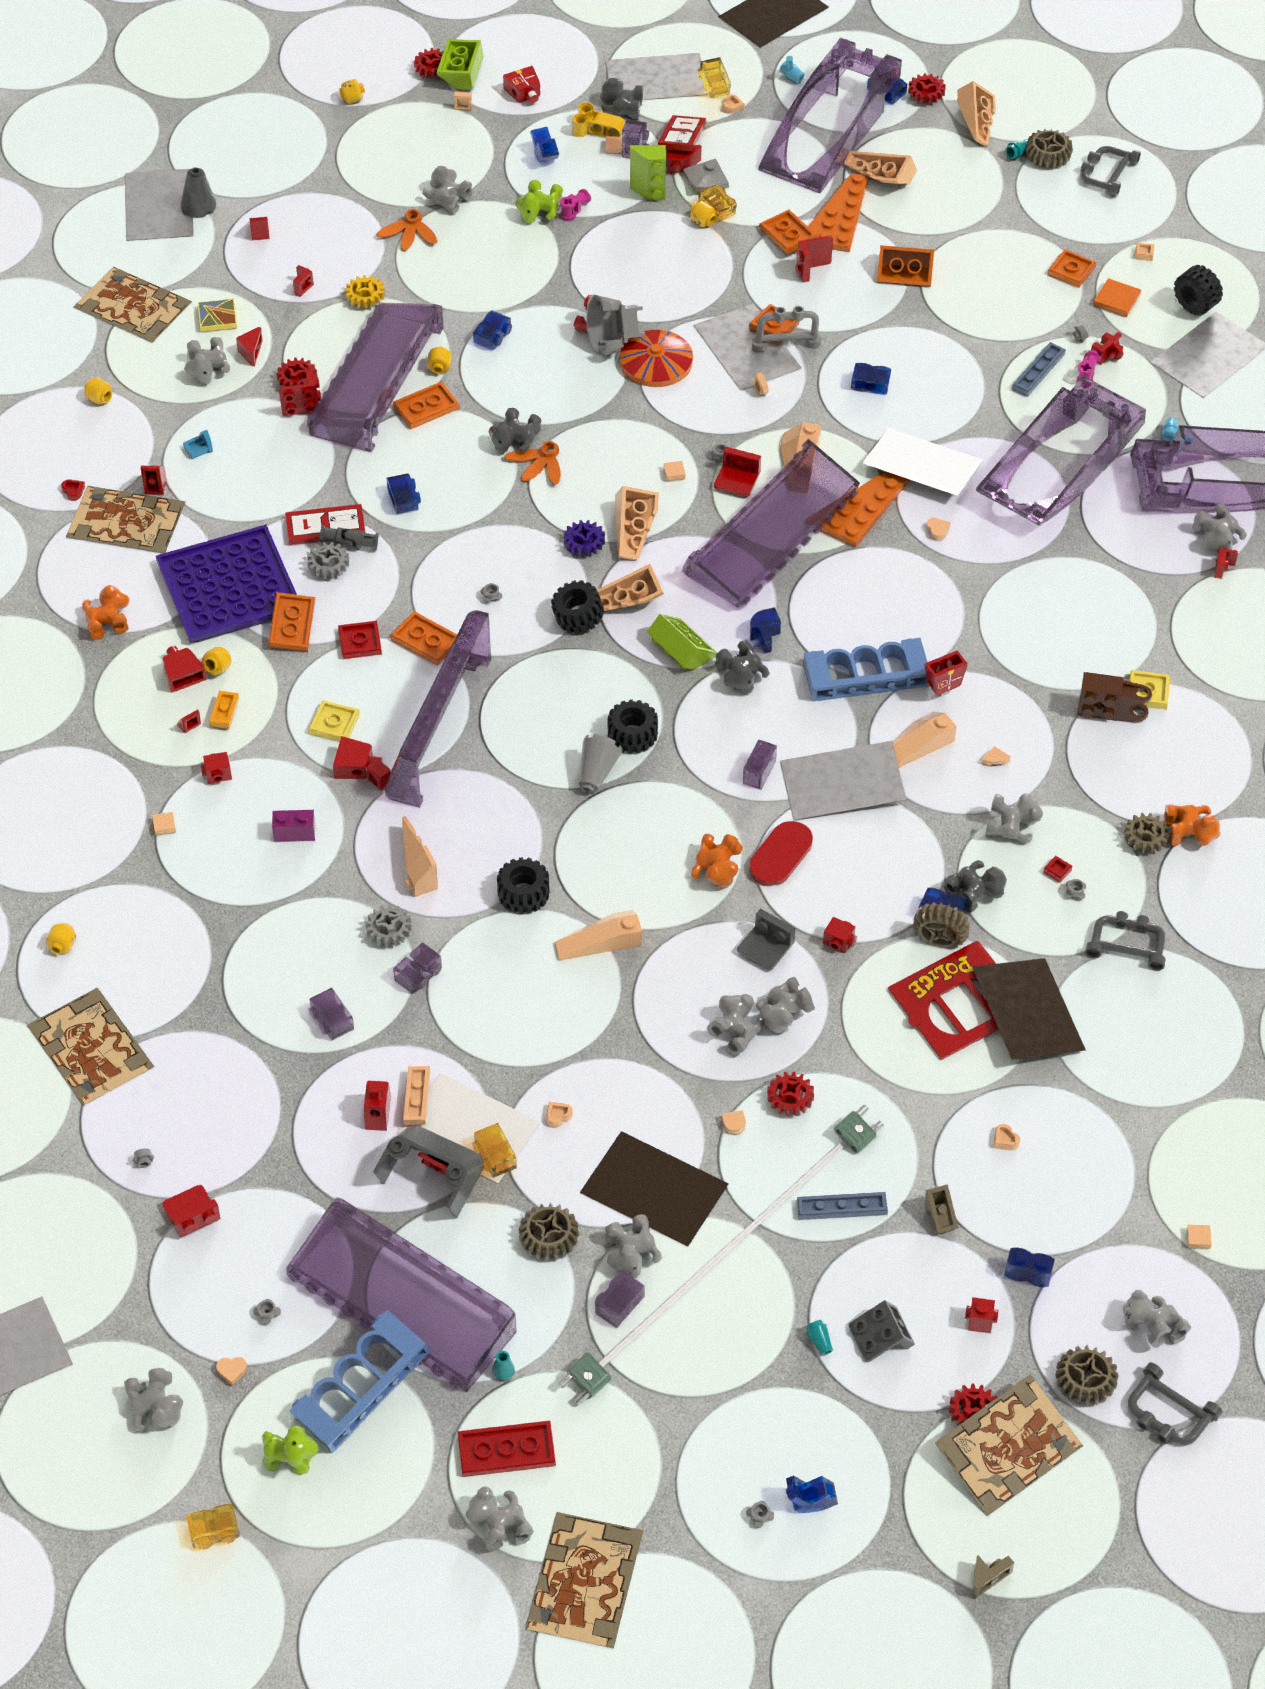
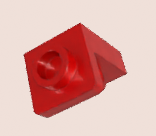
M298 265L296 267L297 277L293 280L295 295L301 297L314 285L312 271Z
M1219 548L1214 578L1222 579L1223 572H1227L1228 566H1235L1238 556L1237 550Z

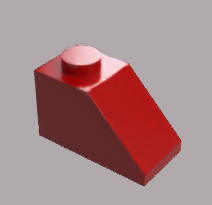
M695 145L691 152L666 150L667 173H683V169L701 161L702 146Z
M141 465L140 469L145 495H164L167 480L165 465Z

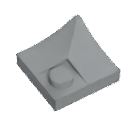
M716 158L683 169L687 181L697 192H711L729 188V182Z

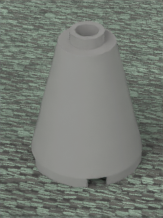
M594 734L593 737L589 738V735H586L582 743L579 786L587 793L595 792L600 788L622 753V747L619 746L618 748L615 745L616 741L599 734Z

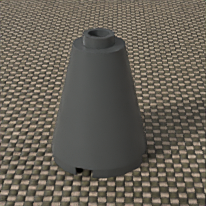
M194 167L189 169L186 175L181 198V209L188 216L202 218L205 217V214L214 212L216 199L204 170Z

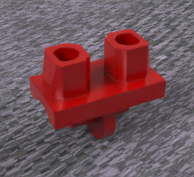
M1106 332L1100 342L1104 345L1095 342L1091 346V350L1096 351L1101 357L1098 364L1102 365L1108 358L1119 360L1123 357V346L1119 343V339L1122 337L1121 333L1117 332L1111 335Z

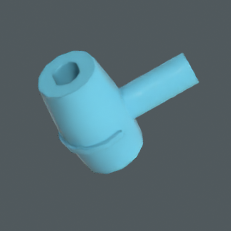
M787 56L786 61L780 66L779 71L786 78L796 83H800L803 80L805 74L796 64H793L792 56Z
M1170 417L1165 420L1161 431L1164 442L1173 443L1177 438L1192 442L1193 435L1178 431L1177 419Z

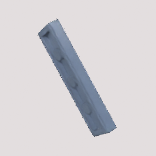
M1050 342L1013 383L1012 390L1028 397L1065 355L1066 349Z
M886 1192L797 1197L799 1220L888 1215Z

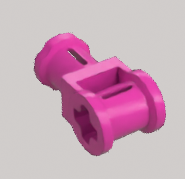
M581 189L578 191V194H570L560 200V205L562 206L560 216L563 220L575 219L576 215L581 212V206L591 201V195L586 189Z
M1094 350L1086 352L1082 362L1078 365L1079 375L1076 382L1082 387L1092 385L1096 364L1101 359L1100 355Z

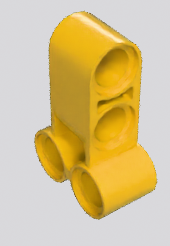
M584 102L579 105L578 114L573 116L572 132L577 137H584L588 133L605 138L606 136L620 137L626 122L619 116L595 111L591 103Z

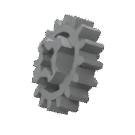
M323 542V546L316 545V550L310 549V554L307 555L308 568H310L311 573L316 572V577L323 575L324 579L327 576L334 579L335 574L340 577L341 571L346 572V567H349V553H346V548H341V544L334 546L333 542L330 545Z
M391 904L388 905L387 909L383 905L380 906V911L373 909V915L368 914V921L365 922L367 936H370L372 942L377 940L378 946L382 943H385L386 947L389 946V943L397 946V941L403 943L404 937H409V931L412 930L410 916H407L406 910L400 912V906L392 909Z

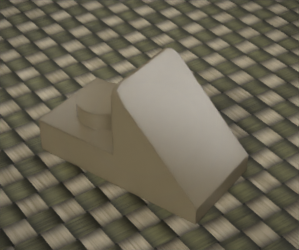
M948 1184L926 1190L925 1210L930 1211L935 1233L939 1234L959 1228Z
M977 1555L972 1596L975 1599L1013 1572L1015 1562L1009 1555L1002 1560L1000 1558L995 1560L990 1567Z

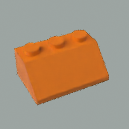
M880 245L877 282L931 286L934 250Z

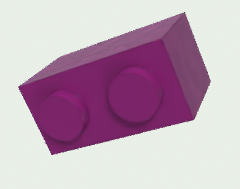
M314 809L272 811L274 842L315 841L316 823Z

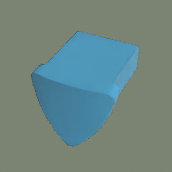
M207 429L200 432L199 436L183 442V448L191 459L208 452H213L211 438Z

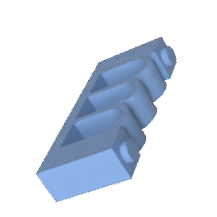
M909 638L901 640V643L886 642L879 646L878 650L869 645H861L854 648L851 653L843 649H832L825 654L823 650L804 653L803 667L813 702L929 686L926 681L924 664L927 663V658L921 638ZM889 657L897 658L902 662L905 671L886 673L883 660ZM860 661L871 662L875 665L878 674L859 677L856 663ZM835 664L842 665L848 669L851 678L831 680L828 667Z
M389 1310L375 1318L371 1326L373 1331H369L361 1336L356 1346L357 1354L344 1355L337 1361L333 1371L334 1378L328 1377L318 1381L312 1388L310 1397L305 1394L302 1398H298L289 1410L293 1417L332 1453L430 1353L427 1344ZM375 1343H385L401 1356L384 1375L365 1358L366 1351ZM354 1366L365 1368L379 1380L361 1399L343 1383L345 1372ZM333 1389L343 1392L355 1403L354 1407L339 1422H336L320 1407L322 1396L327 1391Z

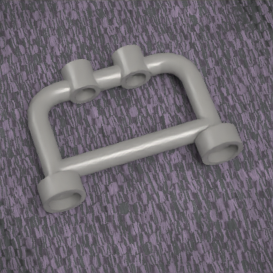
M795 306L793 311L786 312L784 307H776L774 313H766L759 318L757 334L752 340V348L755 351L761 352L766 349L767 342L806 340L808 347L818 348L821 345V336L818 334L819 316L813 311H804L802 306ZM803 318L812 319L811 332L764 335V326L769 320L783 322L785 319H793L795 321H802Z

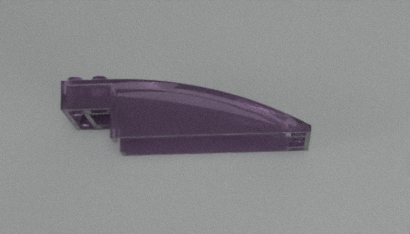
M840 37L795 98L770 142L758 170L821 193L841 168L849 152L855 150L883 114L885 95L901 76L902 59L888 54L884 58L873 55V49L866 48L865 51L856 49L855 42ZM846 69L870 77L865 100L856 117L841 137L808 169L799 173L791 171L787 164L789 137L825 92L835 97L838 96L839 78Z
M1082 376L1071 391L1062 387L976 487V491L1041 526L1073 502L1113 462L1145 424L1146 409ZM1090 407L1101 412L1102 416L1109 419L1108 437L1059 495L1034 503L1018 504L1013 499H1009L1007 491L1015 473L1037 447L1066 428L1076 424Z
M1179 425L1173 441L1135 440L1130 456L1132 466L1136 468L1138 483L1141 490L1139 494L1141 510L1181 513L1205 511L1206 513H1216L1214 508L1220 503H1223L1229 512L1265 509V483L1194 478L1191 467L1187 468L1182 483L1164 482L1161 470H1173L1223 459L1265 458V431Z

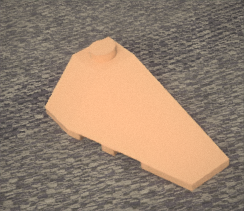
M972 81L957 89V102L973 139L986 147L988 146L991 133L989 127L993 124L992 115L996 112L995 95Z
M850 151L843 163L844 166L882 183H911L917 172L911 155Z
M802 422L783 433L780 450L789 492L808 495L821 440V425Z
M622 486L615 494L614 514L619 558L638 559L645 538L658 511L659 492Z
M651 564L597 589L604 611L647 603L664 594L660 580Z
M932 712L915 720L892 742L898 768L955 742L957 726L946 713Z
M404 816L402 817L407 873V878L404 881L408 891L412 890L414 896L417 897L438 889L437 866L426 845H422V839L420 836H416L414 827L407 817Z
M633 910L612 913L555 941L559 961L642 946V929L637 913Z

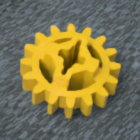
M363 275V278L356 276V280L350 279V284L347 283L345 289L347 301H351V305L357 304L358 308L362 305L367 308L368 305L374 307V303L380 304V299L383 300L385 294L383 282H379V278L373 279V275H370L369 278Z

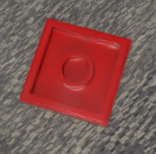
M377 621L338 625L343 659L382 655Z

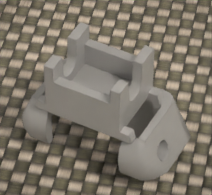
M595 294L590 296L586 310L587 330L591 346L595 352L607 355L624 347V343L628 342V338L645 336V332L638 330L637 311L643 310V306L635 304L625 306L620 304V300Z

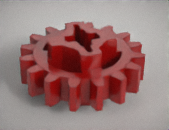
M431 48L430 51L424 49V53L418 52L419 56H415L414 60L416 72H419L420 76L425 74L426 78L432 76L434 79L435 76H438L437 70L444 51L440 52L439 48L437 50Z
M926 73L920 76L918 74L917 78L912 77V81H909L908 93L911 98L915 97L916 102L921 100L922 104L924 102L930 104L931 101L937 103V99L942 100V96H945L946 84L943 83V79L939 80V76L933 77V74L926 75Z
M294 357V361L287 359V363L282 362L281 367L277 368L279 385L284 387L308 384L306 370H314V376L317 377L315 364H311V360L305 362L304 358L297 360Z
M794 1071L789 1076L787 1072H784V1077L777 1074L776 1080H771L770 1087L767 1088V1101L771 1102V1108H778V1114L785 1111L786 1116H789L790 1112H793L795 1116H798V1111L806 1113V1107H812L815 1094L814 1086L810 1085V1079L803 1080L804 1075L801 1074L797 1077Z
M972 1383L969 1389L962 1385L961 1392L955 1390L954 1397L950 1398L951 1405H949V1413H952L951 1420H958L957 1426H959L984 1408L986 1404L988 1405L998 1398L997 1396L991 1397V1389L985 1392L983 1390L984 1385L981 1384L978 1389ZM959 1404L961 1405V1409L963 1410L962 1413L959 1409Z

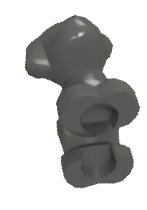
M607 79L602 85L600 99L604 102H614L611 105L602 103L601 109L604 112H613L619 116L639 119V105H642L643 86L636 85L634 90H624L623 81L620 79Z
M508 408L505 413V421L491 426L488 430L496 451L500 454L507 452L513 440L522 444L518 448L519 451L526 452L530 448L535 435L541 430V418L536 414H531L528 424L523 425L518 421L519 411L516 408Z
M742 640L737 646L739 648L737 656L732 655L725 648L721 649L716 654L715 666L720 671L729 669L723 678L725 685L739 689L740 692L750 694L754 689L755 676L753 673L759 671L762 673L763 678H767L770 672L762 664L760 657L754 653L749 641Z
M980 860L974 861L970 866L963 867L959 873L946 877L944 879V889L949 896L953 897L958 893L959 888H965L966 891L962 894L965 897V900L962 901V906L967 912L971 913L978 907V897L986 893L995 899H999L1004 895L1007 878L1001 869L993 866L987 869L983 876L980 877L976 873V869L984 868L985 865Z

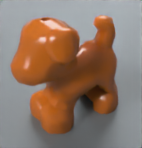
M108 585L101 590L99 594L101 606L89 607L91 601L88 599L83 601L82 609L85 612L88 630L93 640H99L104 637L101 624L112 625L118 634H123L129 629L126 616L123 613H117V611L127 607L130 599L128 595L122 593L117 587Z
M1165 805V825L1170 826L1172 832H1169L1171 846L1179 845L1181 838L1184 836H1196L1198 843L1202 846L1209 845L1212 840L1217 839L1221 834L1220 823L1211 814V808L1207 805L1198 807L1194 805ZM1200 814H1207L1202 819H1198Z
M704 834L700 850L695 857L696 864L692 868L691 877L699 879V873L702 870H707L705 877L711 883L718 887H729L739 870L738 865L729 859L732 855H739L743 846L735 836L726 834L719 845H715L713 842L714 836Z

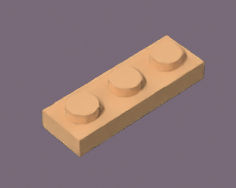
M408 1066L403 1116L404 1125H426L431 1075L430 1066Z

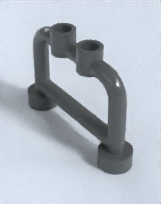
M1102 146L1096 152L1090 151L1087 158L1089 163L1084 161L1081 165L1082 180L1089 185L1108 190L1109 195L1117 197L1121 189V183L1116 182L1128 162L1135 165L1138 164L1141 151L1133 149L1132 152L1112 146ZM1104 153L1123 157L1108 182L1089 177V174L1093 173L1094 166L1099 163L1101 155Z
M1118 911L1116 916L1105 915L1096 920L1092 939L1085 947V954L1090 958H1099L1102 955V950L1105 949L1149 958L1148 967L1150 969L1161 971L1165 968L1166 958L1163 956L1165 932L1160 926L1149 923V918L1145 915H1140L1137 917V920L1128 919L1126 912ZM1114 924L1119 929L1126 927L1135 928L1139 933L1153 932L1157 935L1155 951L1100 940L1103 925Z
M1149 1362L1144 1368L1143 1373L1145 1376L1128 1399L1130 1412L1138 1418L1136 1421L1137 1425L1146 1431L1150 1427L1158 1431L1156 1434L1157 1439L1165 1444L1170 1440L1179 1445L1192 1444L1198 1439L1210 1421H1217L1223 1413L1216 1403L1207 1401L1204 1407L1200 1408L1159 1381L1164 1372L1158 1365ZM1149 1385L1200 1418L1188 1435H1179L1172 1426L1161 1423L1151 1412L1143 1411L1138 1407L1137 1401Z

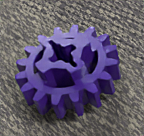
M579 520V524L572 522V527L567 526V531H564V545H566L567 550L572 549V554L578 552L579 556L586 553L588 557L590 552L597 554V549L602 550V545H605V531H602V526L597 527V522L590 524V520H587L586 523Z

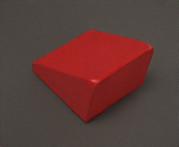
M198 709L177 722V725L184 733L201 725Z
M376 759L367 766V779L382 791L391 770L379 759Z

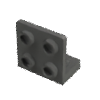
M760 908L755 916V927L737 947V952L768 970H773L795 943L796 928Z
M886 1300L849 1323V1328L867 1362H871L895 1345H901L906 1349L915 1345L898 1308Z

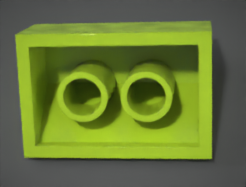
M448 39L437 75L456 89L473 90L484 58L481 40Z
M630 145V188L647 200H665L666 145Z
M659 613L647 631L652 637V642L662 646L664 653L676 659V664L685 670L686 668L697 669L716 657L718 653L678 617Z

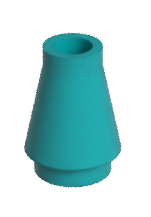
M1027 140L1009 143L1005 149L1007 157L1009 159H1018L1026 151Z
M817 1320L806 1326V1335L818 1349L821 1356L830 1354L834 1349L831 1345L827 1324H824L822 1320Z
M500 1351L496 1354L492 1367L493 1375L503 1381L510 1379L515 1373V1366L509 1353L506 1351Z

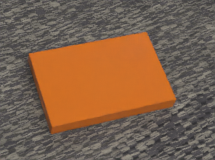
M790 209L759 223L760 229L787 255L798 250V241L817 238V235Z
M442 381L393 401V407L410 429L460 409V404Z
M276 592L268 647L308 652L315 597Z
M415 611L390 635L391 640L437 666L461 642V636Z

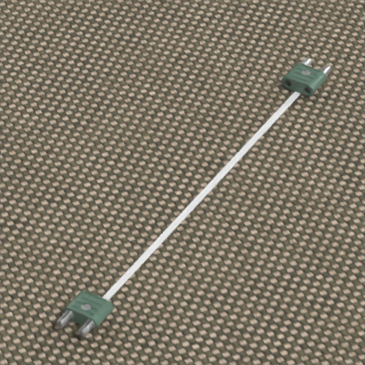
M867 1105L861 1106L856 1112L852 1111L834 1127L835 1133L842 1139L837 1146L600 1362L590 1353L586 1352L567 1370V1374L558 1382V1385L564 1388L573 1380L580 1387L582 1392L574 1399V1402L578 1401L577 1405H580L588 1397L592 1398L611 1381V1376L603 1368L609 1361L847 1145L853 1152L858 1154L876 1138V1133L884 1127V1124L882 1123L875 1129L882 1121L879 1120L870 1127L863 1120L862 1116L869 1108L867 1107L864 1111L862 1110Z

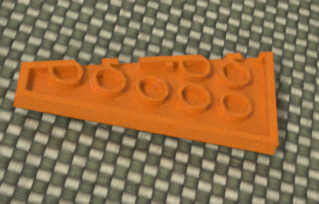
M851 173L808 226L817 235V238L831 235L833 237V250L851 251L868 183V176Z
M884 471L806 520V524L851 546L857 547L910 479Z

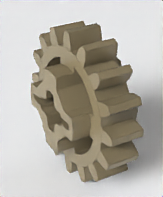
M1141 813L1140 817L1133 815V819H1128L1124 829V839L1128 840L1127 845H1134V850L1141 849L1143 854L1145 850H1148L1150 854H1153V849L1159 852L1161 846H1166L1170 835L1168 833L1169 827L1165 826L1166 821H1159L1160 816L1153 818L1152 813H1149L1148 816Z

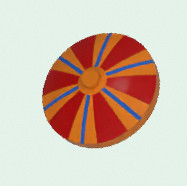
M666 330L642 331L645 332V336L629 338L628 342L624 343V347L620 350L619 360L623 373L630 380L648 387L673 385L684 379L691 371L693 365V351L689 343L678 334Z

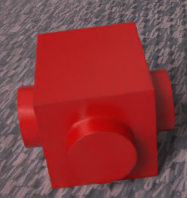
M227 752L203 756L204 764L200 765L203 777L207 776L208 784L232 780Z
M832 917L824 930L823 944L835 951L846 953L849 947H853L856 943V926L848 921Z
M972 1297L971 1306L966 1305L965 1319H969L968 1331L991 1334L992 1324L997 1323L999 1309H994L995 1300Z

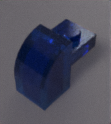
M548 126L531 130L530 134L535 148L534 153L538 162L558 159L559 151L555 138L551 139Z
M775 607L758 611L750 620V641L756 640L758 647L761 646L764 654L772 651L771 636L779 635L781 630V620Z
M794 1475L786 1478V1494L793 1503L794 1511L800 1513L818 1512L838 1505L834 1482L824 1476L817 1477L808 1482Z

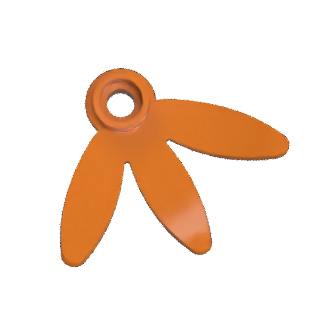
M409 209L403 220L382 228L376 234L377 237L385 238L394 236L404 230L401 239V249L403 251L408 250L412 246L416 231L426 242L430 244L438 242L434 232L421 222L422 214L417 209Z
M553 441L544 442L541 449H528L526 452L517 450L509 452L504 456L506 460L514 462L535 460L523 473L521 478L523 482L535 478L546 465L551 483L556 485L560 482L561 469L556 459V456L559 454V447Z

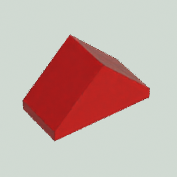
M268 217L249 218L252 240L270 239Z
M261 327L236 337L238 352L251 366H255L263 342Z

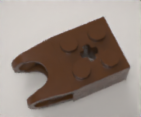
M1084 672L1077 716L1140 722L1148 717V708L1144 704L1151 700L1152 691L1145 685L1124 681V677ZM1143 691L1147 693L1148 696L1140 697L1137 695V693ZM1142 710L1144 714L1136 715L1133 711Z

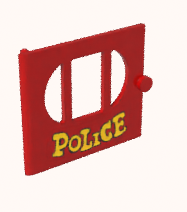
M975 941L888 987V990L909 1016L908 1023L912 1027L918 1028L941 1060L999 1030L986 999L971 981L977 980L972 966L996 964L979 941ZM962 984L966 985L991 1018L968 1031L941 998V995ZM932 1001L937 1003L959 1034L946 1033L933 1024L929 1016V1007Z

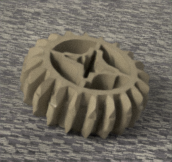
M1045 128L1043 131L1037 130V133H1032L1028 137L1026 157L1034 165L1039 164L1040 168L1042 166L1046 168L1052 167L1053 169L1055 166L1061 168L1062 164L1066 165L1067 161H1070L1071 154L1073 153L1072 140L1069 139V136H1065L1064 132L1059 133L1058 130H1046Z
M933 902L931 905L925 904V906H920L913 919L915 935L919 936L920 940H925L927 944L930 943L933 946L946 947L947 949L951 946L957 948L958 945H963L969 935L970 922L968 917L964 916V912L958 911L957 907H950V904L946 906L942 902L940 904Z
M550 1202L548 1207H544L541 1203L539 1209L533 1206L532 1213L526 1211L525 1218H522L520 1221L521 1226L518 1229L520 1234L519 1240L523 1244L524 1250H528L530 1256L536 1254L538 1260L542 1256L545 1257L546 1261L549 1260V1257H553L557 1261L558 1255L565 1258L566 1251L572 1252L573 1246L578 1242V1222L575 1220L574 1214H569L568 1208L562 1210L560 1204L557 1207H553V1204ZM557 1223L561 1224L566 1231L562 1230V1227L558 1226ZM531 1233L536 1234L537 1237L541 1238V1241L537 1240Z
M1088 1345L1083 1350L1079 1346L1075 1347V1351L1069 1349L1067 1355L1063 1354L1057 1363L1055 1373L1057 1387H1061L1062 1394L1068 1393V1400L1075 1398L1077 1405L1080 1401H1085L1086 1407L1090 1401L1095 1406L1099 1403V1400L1105 1402L1107 1396L1111 1397L1117 1387L1119 1377L1118 1372H1116L1117 1366L1112 1364V1357H1106L1105 1351L1097 1352V1346L1093 1350H1090ZM1088 1370H1090L1089 1376H1087L1086 1380L1084 1381L1085 1375H1087Z

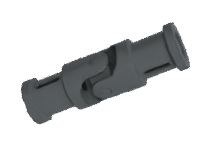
M321 525L319 542L330 541L345 546L358 548L364 546L377 550L379 533L369 534L363 533L361 530L354 531L341 527L334 529Z

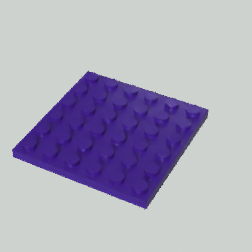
M266 524L156 555L157 564L190 643L272 620L276 592L297 595Z

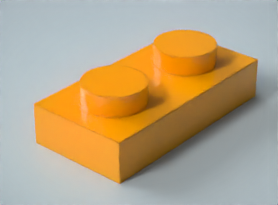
M219 690L209 720L210 726L230 729L239 701V693Z

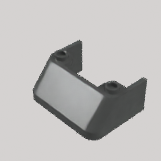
M412 1125L389 1141L373 1173L381 1183L385 1184L397 1160L406 1157L411 1148L447 1164L445 1178L456 1189L446 1207L454 1217L458 1218L484 1169L485 1163L482 1156L421 1126Z

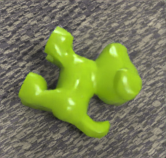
M532 180L528 184V193L516 199L515 206L527 223L535 221L539 210L547 212L546 218L553 220L556 216L560 200L563 198V187L553 184L550 194L547 195L541 191V183L538 180Z
M299 1426L290 1427L285 1437L265 1431L261 1437L264 1443L263 1451L265 1455L263 1464L269 1471L277 1470L281 1461L288 1462L296 1475L306 1474L310 1469L309 1463L312 1457L319 1450L318 1444L305 1433L304 1428Z

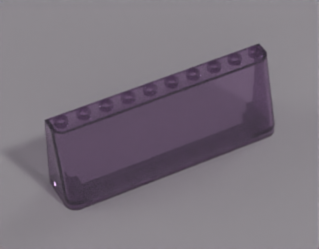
M383 302L376 305L372 317L368 318L366 327L360 331L358 340L353 343L352 350L346 355L343 365L339 366L335 378H332L328 390L324 391L322 400L315 406L313 415L309 416L307 420L309 435L372 452L375 444L372 443V438L374 435H378V425L431 334H441L444 329L442 306L428 303Z
M807 439L802 444V450L796 453L793 459L705 546L696 552L693 551L688 556L682 572L687 577L737 608L741 606L746 607L751 601L750 597L753 594L758 595L764 587L762 585L765 582H771L776 575L775 572L783 570L788 563L787 560L795 558L800 551L799 548L801 546L805 547L811 541V536L813 534L817 535L823 529L822 525L825 522L829 523L835 517L834 513L837 510L840 512L846 506V501L849 498L852 500L858 494L857 488L860 482L810 439Z
M474 610L467 614L386 781L384 790L385 796L388 799L420 808L423 802V795L420 794L418 766L465 670L475 672L477 666L484 664V666L488 667L491 662L489 613Z
M339 1197L335 1198L286 1267L289 1279L293 1282L301 1283L310 1293L318 1294L328 1305H334L339 1308L346 1317H353L365 1329L373 1331L371 1326L375 1318L389 1310L427 1344L430 1353L419 1364L426 1365L436 1376L444 1377L454 1388H461L465 1392L469 1391L496 1358V1354L502 1351L517 1333L516 1314L507 1304Z

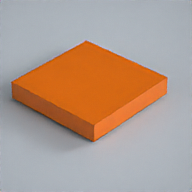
M1064 249L1048 269L1047 275L1080 288L1095 269L1097 262Z
M1108 278L1095 298L1093 305L1127 317L1141 295V289Z
M769 304L749 323V328L757 332L759 318L766 313H774L776 306ZM785 319L783 322L769 320L765 323L764 335L790 333L799 325L800 321Z

